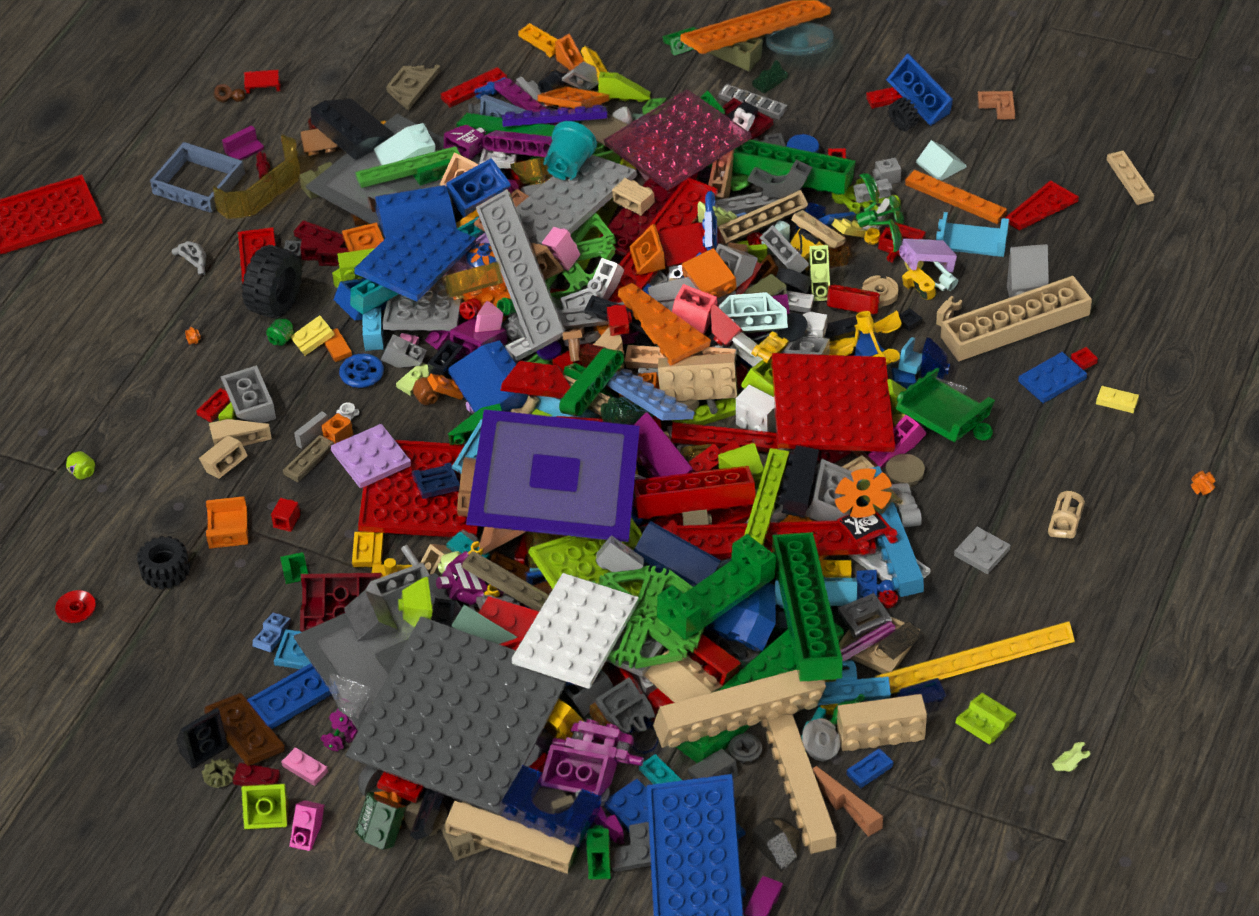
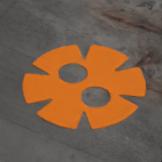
M870 468L851 472L854 482L844 477L835 490L836 494L845 495L835 499L836 506L842 513H846L853 507L850 517L862 518L875 514L873 504L883 509L889 502L892 494L891 492L881 491L892 486L887 475L882 472L873 479L876 469ZM867 479L870 481L869 488L863 491L857 489L858 481ZM862 495L870 498L869 504L865 507H859L856 504V500Z

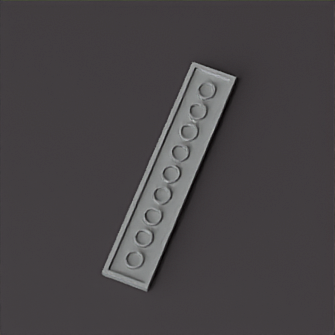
M506 189L478 205L476 209L530 348L533 352H536L563 337L562 332H565V329L511 194Z

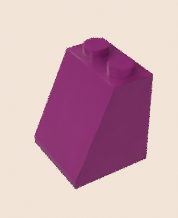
M477 317L449 331L450 341L464 347L465 357L488 343L500 340L503 346L507 344V332L502 327L501 330L475 332Z

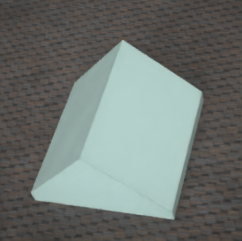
M932 140L917 159L919 166L933 178L940 181L966 168V164L946 147Z

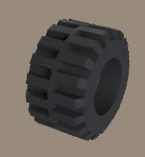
M159 536L156 539L154 537L150 542L146 541L144 543L145 546H141L140 552L137 553L141 577L147 585L151 584L153 588H172L173 585H179L180 581H184L186 576L189 575L190 562L184 543L180 542L178 538L173 539L172 536Z

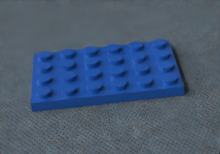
M414 211L354 268V273L417 302L476 244V238Z

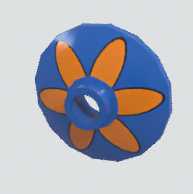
M478 243L466 254L467 262L474 268L489 269L498 264L490 243Z

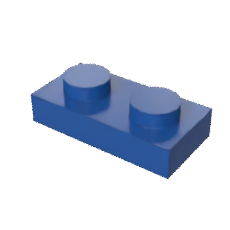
M879 748L847 769V776L861 789L892 768L893 761Z

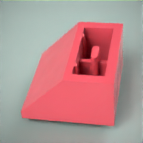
M683 284L675 298L672 312L705 335L711 323V305L714 303L719 307L716 296Z

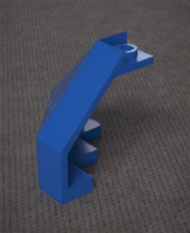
M768 582L707 625L704 632H713L727 641H737L753 651H763L776 624L775 585Z

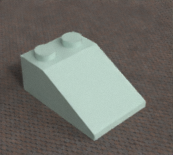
M424 123L406 127L375 147L374 151L381 165L435 152V144Z

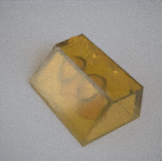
M498 261L449 274L441 278L448 298L453 297L454 301L465 298L464 294L470 292L473 296L482 293L481 289L489 288V291L500 288L499 284L504 283Z

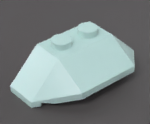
M767 292L729 295L718 307L743 330L742 333L769 332L788 328L787 309Z

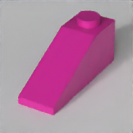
M905 415L893 428L894 452L872 451L868 455L881 469L886 466L890 458L895 455L905 454L914 448L927 434L911 417Z

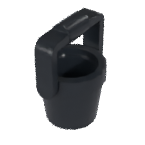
M549 71L539 81V91L545 93L565 87L567 82L562 81V77L569 72Z

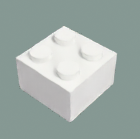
M748 385L736 397V425L746 430L775 433L774 397Z

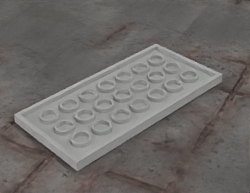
M591 155L586 159L574 179L570 180L571 177H566L565 180H561L552 176L516 207L529 242L542 245L543 240L553 227L564 228L572 234L613 197L612 189L624 178L632 181L637 176L636 170Z

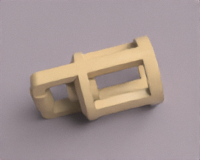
M1064 491L1058 495L1048 528L1049 536L1059 538L1075 537L1085 505L1084 498L1080 494ZM1072 498L1079 502L1077 507H1070Z

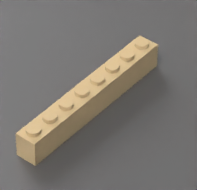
M783 714L773 720H761L762 726L767 728V741L773 745V758L779 762V775L785 779V792L791 796V809L797 813V826L803 830L802 840L804 846L809 847L811 854L836 848V834L793 715Z

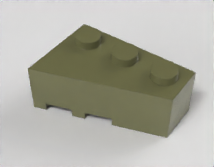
M751 38L745 42H738L732 46H725L708 53L750 71L761 59L763 40Z

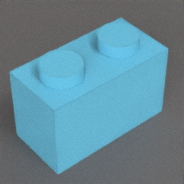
M374 308L362 314L365 351L383 350L381 308Z

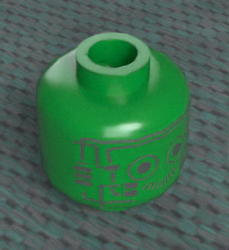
M276 319L266 330L268 341L273 345L284 346L294 334L292 323L287 319Z

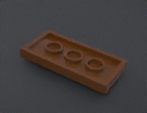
M242 693L205 706V714L215 708L219 709L226 740L247 766L284 752L285 745L271 728L267 726Z

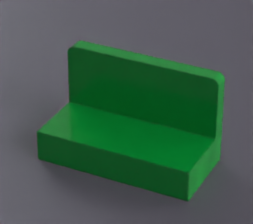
M448 158L417 168V174H413V177L420 186L441 180L450 160Z

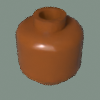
M428 377L419 378L413 386V394L423 405L434 404L440 396V393L435 392L427 380Z

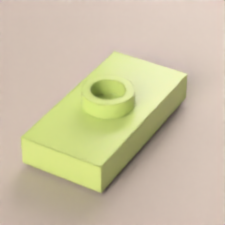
M422 362L420 366H415L396 383L397 388L411 396L416 380L421 377H429L428 365Z

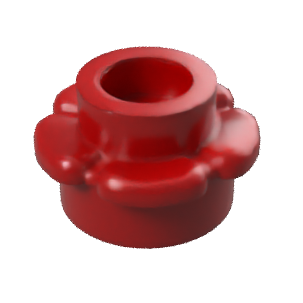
M884 590L883 593H879L878 599L884 608H892L898 601V596L895 591Z

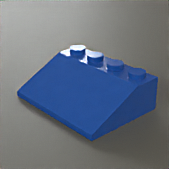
M446 185L375 196L376 214L384 239L414 211L457 229Z
M500 340L482 345L448 368V373L474 412L482 407L499 403L502 411L505 412L522 408L529 395L500 391L502 382L516 366V363Z

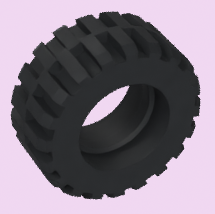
M266 245L255 252V256H252L250 264L247 265V271L243 278L244 283L242 284V298L249 311L276 319L285 315L296 300V295L299 293V286L302 282V263L295 252L273 245Z

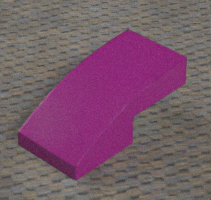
M599 801L590 804L591 817L596 825L609 829V838L620 845L624 844L623 829L616 816L606 817Z
M762 876L744 914L746 916H769L773 904L776 905L784 884Z

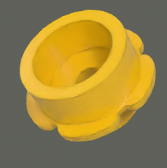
M876 228L867 229L864 234L865 242L872 245L878 243L881 236L880 231Z

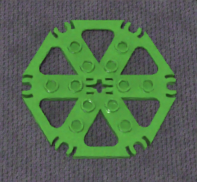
M596 212L570 235L581 254L569 271L564 269L561 272L570 283V288L566 291L551 293V297L561 299L564 296L576 293V290L581 291V288L585 285L587 286L588 282L593 279L598 266L592 274H586L577 261L595 257H602L610 261L615 254L616 248L613 244L616 243V238ZM592 227H597L604 235L600 238L581 242ZM559 273L545 280L548 289Z
M649 565L641 569L605 573L604 576H599V582L601 583L599 585L630 595L632 594L618 583L637 579L644 581L638 596L639 603L624 628L626 631L620 647L616 651H611L607 658L614 664L617 659L619 666L624 661H629V668H633L634 662H636L635 669L670 663L687 658L686 650H690L693 653L695 648H698L704 628L689 639L684 640L657 618V595L663 592L665 587L674 585L683 593L692 588L690 584L671 570L666 575V568H663L661 573H657L656 566H653L651 572H649ZM647 635H650L666 647L669 653L650 658L642 657L641 652Z

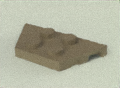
M424 65L415 67L403 66L386 86L387 92L407 110H410L438 75L440 66L435 65L431 69H425Z

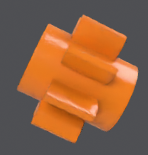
M1200 471L1191 478L1193 481L1191 488L1196 494L1201 492L1202 495H1206L1215 488L1213 483L1216 481L1210 472L1205 474L1204 471Z

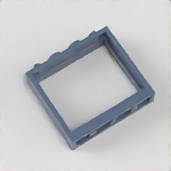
M183 142L154 175L150 183L153 194L213 213L245 175V170L241 160ZM186 161L228 174L209 197L167 184Z

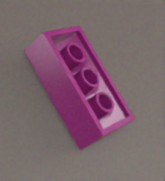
M648 412L645 413L635 423L636 426H640L637 462L639 465L644 466L650 478L692 473V467Z

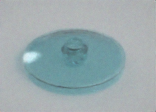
M800 23L796 26L787 27L784 30H777L771 34H766L767 47L774 52L785 55L816 54L827 50L834 42L833 32L829 28L814 23Z

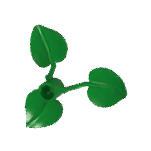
M867 173L860 174L859 176L864 180L873 203L864 208V212L856 215L857 222L861 228L868 225H889L893 239V252H897L903 243V237L898 225H895L892 219L878 222L876 220L880 216L894 213L896 222L903 224L905 220L900 204L895 196H890L891 210L878 214L875 210H871L879 202V188L872 175Z

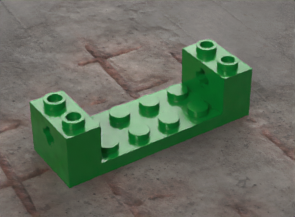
M748 534L744 535L732 544V560L690 590L683 593L674 585H671L658 594L657 618L684 640L689 639L775 578L776 555Z

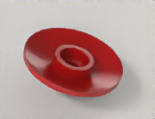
M74 590L62 595L58 599L55 611L58 618L62 621L78 623L86 620L94 613L96 602L90 593L83 590Z

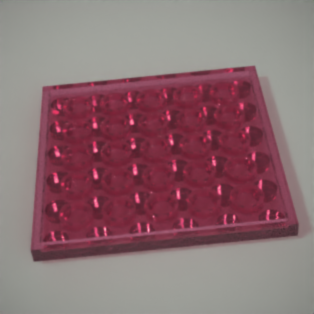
M686 89L604 139L605 146L668 191L750 140L751 133Z

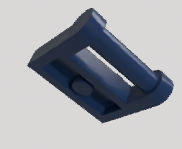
M450 462L436 468L412 471L414 482L417 484L422 499L459 491L460 484L454 470L451 468Z

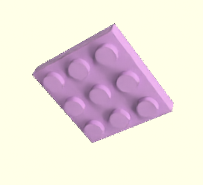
M382 424L331 445L332 453L359 488H363L411 466V460Z

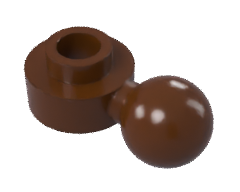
M219 84L214 90V97L219 102H226L230 98H233L236 102H241L245 99V92L239 88L231 91L228 85Z

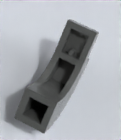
M796 160L790 172L784 176H775L754 167L747 181L755 186L762 187L763 191L761 194L775 198L786 197L797 192L803 186L812 167Z

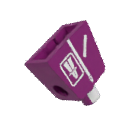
M463 125L445 132L443 148L447 149L456 146L461 156L471 160L483 149L481 139L486 135L485 131L482 128L474 129L468 125Z

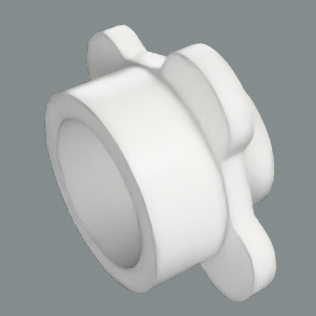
M344 403L337 410V413L351 420L354 416L359 415V410L355 409L352 403Z

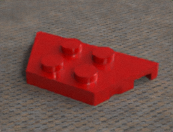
M519 361L502 382L500 391L562 399L571 386L557 365Z

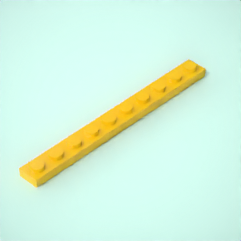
M1067 621L879 674L875 678L889 677L890 693L892 694L1075 642L1070 622Z

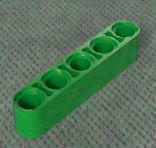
M603 348L562 397L559 403L560 412L567 415L581 416L621 367L624 360L623 352Z

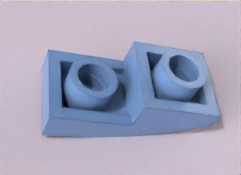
M272 613L263 622V630L253 639V647L271 652L283 637L285 629L288 628L291 622V618Z

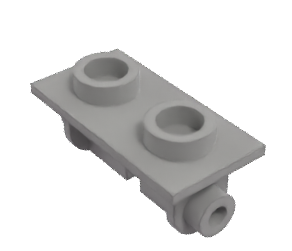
M888 179L876 181L880 192L878 199L891 196L890 190H892L891 183L888 184ZM865 183L853 186L857 203L872 200Z

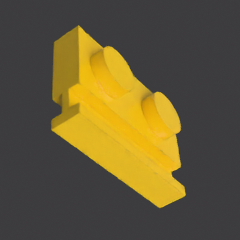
M354 532L353 567H372L373 564H382L383 533Z

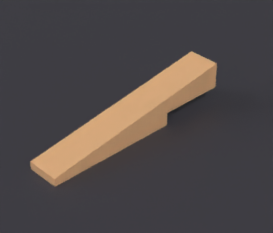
M628 345L624 362L627 369L658 368V359L667 357L660 353V347ZM707 347L691 356L735 353L736 356V349Z

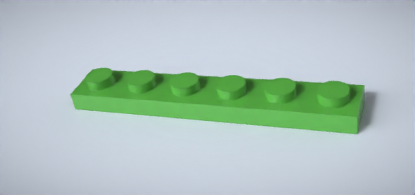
M455 146L357 171L355 175L361 188L417 174V168L448 158L451 161L454 152L459 155L460 153Z

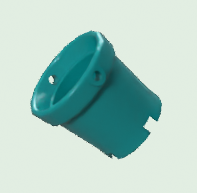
M574 121L558 123L552 133V142L544 159V166L547 164V171L555 178L565 180L566 177H571L570 180L574 179L586 159L596 150L597 141L594 134L584 125Z

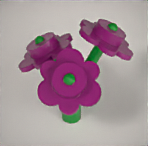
M338 708L336 712L331 713L329 716L330 721L333 722L332 728L337 729L335 734L328 733V735L321 736V740L324 742L323 745L335 752L344 748L343 739L339 737L340 732H345L344 735L347 743L353 742L358 733L357 728L342 708Z

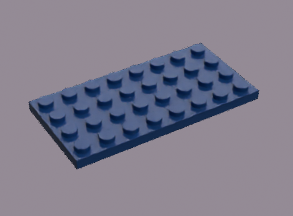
M732 774L647 785L654 916H744Z

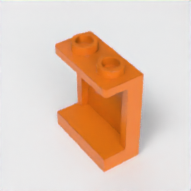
M714 248L681 264L684 278L689 277L697 290L716 296L717 299L737 289L736 277Z
M245 497L207 500L208 530H206V537L209 549L248 545V512Z

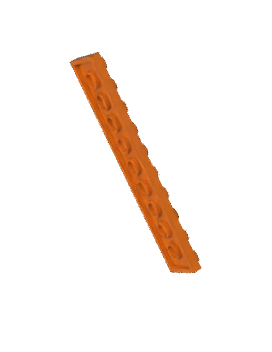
M792 0L683 33L680 40L699 53L706 54L709 51L719 50L725 46H732L738 42H745L751 38H758L764 34H771L777 30H784L790 26L822 18L831 13V8L818 0Z

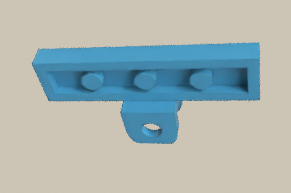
M852 660L842 661V668L847 666L849 669L842 670V679H836L834 682H825L826 688L818 705L839 704L843 701L853 700L859 694L865 696L864 701L891 698L889 677L857 679L855 663Z

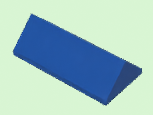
M907 53L886 80L903 98L911 100V104H915L914 108L918 109L917 112L929 125H933L950 114L953 98Z

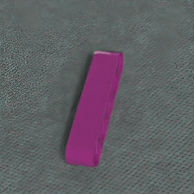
M496 130L483 136L481 143L483 148L488 151L546 157L552 142V136Z

